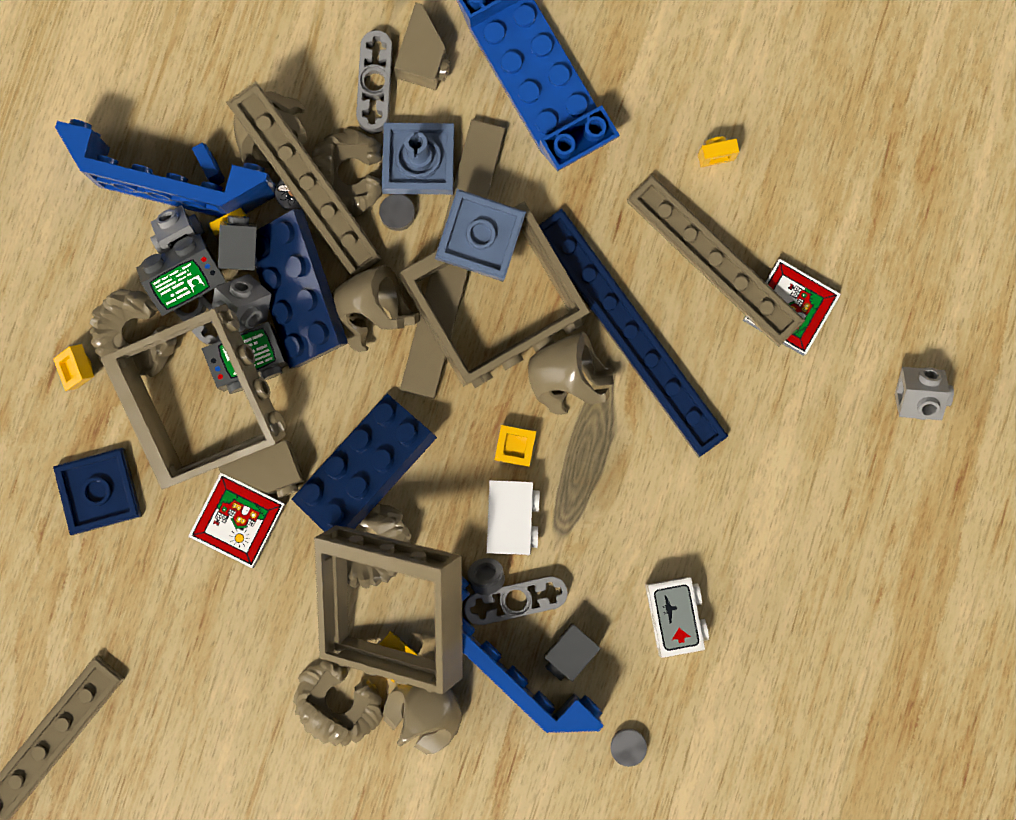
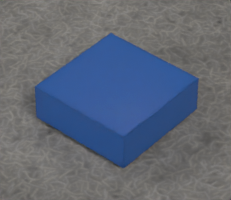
M202 142L192 147L210 183L219 185L225 182V177L208 146Z

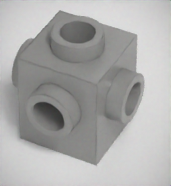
M182 205L162 212L155 220L150 222L155 233L150 239L159 255L173 248L179 240L185 237H194L199 233H205L196 215L188 216Z
M250 274L215 287L211 309L226 303L229 310L236 314L240 323L239 332H242L267 321L271 293Z
M902 367L895 390L899 417L920 420H942L946 406L952 405L954 396L953 386L948 385L945 370L929 367Z

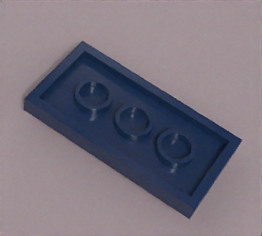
M293 209L256 230L255 268L261 285L271 293L269 309L289 369L301 367L348 344L303 209Z
M386 394L291 500L324 532L336 525L355 529L437 437L389 394Z

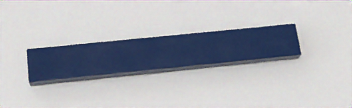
M560 209L539 224L579 295L698 458L728 437L727 433L563 209Z

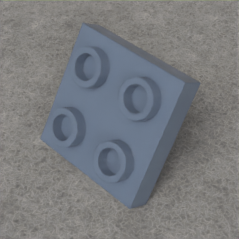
M384 123L382 193L453 195L454 123Z

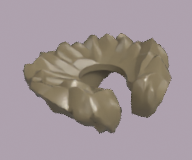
M345 129L343 133L329 134L324 138V141L316 144V149L312 152L311 159L354 218L361 216L367 208L375 204L382 192V180L368 174L365 179L357 184H345L339 178V166L343 161L350 158L358 159L367 165L376 164L382 160L380 154L382 145L374 137H368L361 131Z
M120 289L108 295L103 300L102 305L93 310L94 318L90 320V324L93 326L90 333L93 338L90 343L95 347V353L100 358L131 345L126 342L122 334L123 326L128 320L133 318L148 319L156 314L158 309L148 294L142 291ZM165 325L158 327L152 335L170 327ZM176 337L132 356L140 376L148 375L155 377L164 368L169 355L174 354V347L177 344Z
M378 503L359 524L373 529L377 535L408 543L412 537L402 520V512L390 505ZM347 560V583L353 588H357L359 585L365 589L370 588V585L377 587L381 582L388 583L391 577L397 575V572Z
M322 660L319 665L311 666L299 675L300 684L293 700L296 704L295 715L300 716V722L304 725L305 731L311 733L315 739H319L323 744L330 742L334 746L340 743L342 746H346L351 741L357 743L364 735L370 734V731L380 724L383 717L381 708L382 698L378 688L370 683L368 679H364L354 687V703L351 709L344 713L332 711L326 703V694L332 686L338 685L346 679L348 667L339 666L338 663L328 660Z

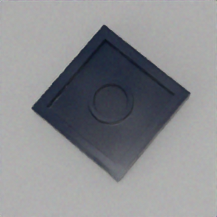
M125 448L53 466L71 536L142 517Z

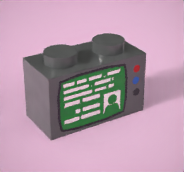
M200 233L194 237H185L179 240L173 248L160 255L154 254L147 257L141 265L136 267L142 286L162 316L226 283L221 268H218L216 259Z
M266 322L240 333L244 343L248 344L254 353V365L260 377L269 380L283 373L281 368L288 366L274 326ZM219 341L201 348L216 387L223 392L228 390L229 394L242 391L241 383L222 342Z

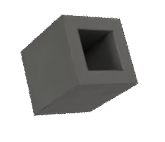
M228 216L227 221H220L218 268L255 270L257 224L249 223L250 217Z
M571 623L544 654V657L549 661L545 667L560 681L566 676L573 682L601 648Z

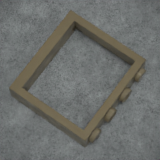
M525 201L513 207L526 212L521 230L569 313L468 371L417 282L449 264L436 260V251L400 271V280L463 387L470 383L473 384L474 388L482 385L493 378L490 371L500 365L507 370L524 360L521 353L533 347L535 352H538L552 344L554 340L551 336L562 329L566 335L584 325L581 318L590 313Z
M226 303L100 358L162 490L274 445L286 436L284 419L280 412L274 409L269 398V386L266 380L259 376L254 365V353L251 347L244 343L239 332V320L236 314L229 310ZM209 322H213L263 434L182 466L132 356Z
M339 525L314 538L319 656L321 659L338 663L342 667L348 666L362 670L368 675H379L395 680L398 684H409L423 688L430 693L444 694L463 679L461 555ZM347 560L435 582L436 661L349 636Z

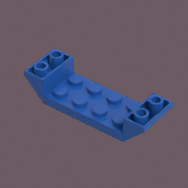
M457 0L469 30L538 149L557 172L620 136L603 106L597 107L534 0Z
M71 119L70 123L56 122L55 128L79 170L99 188L175 207L182 205L186 210L218 218L239 208L247 214L276 197V186L269 175L264 173L265 169L252 163H244L243 167L232 165L225 192H222L223 188L210 182L203 181L201 186L187 183L188 179L178 174L167 173L166 177L154 175L152 169L142 165L132 164L131 169L118 166L119 161L108 157L110 147L101 139L99 133L91 129L92 125L76 119Z
M463 576L462 602L470 594L465 589L470 583ZM462 616V652L546 733L600 731L604 727L599 718L603 714L600 711L601 709L586 695L580 699L577 695L573 694L554 714V704L539 690L534 695L526 687L528 679L513 665L507 669L499 661L502 658V654L487 640L481 644L472 635L476 629Z

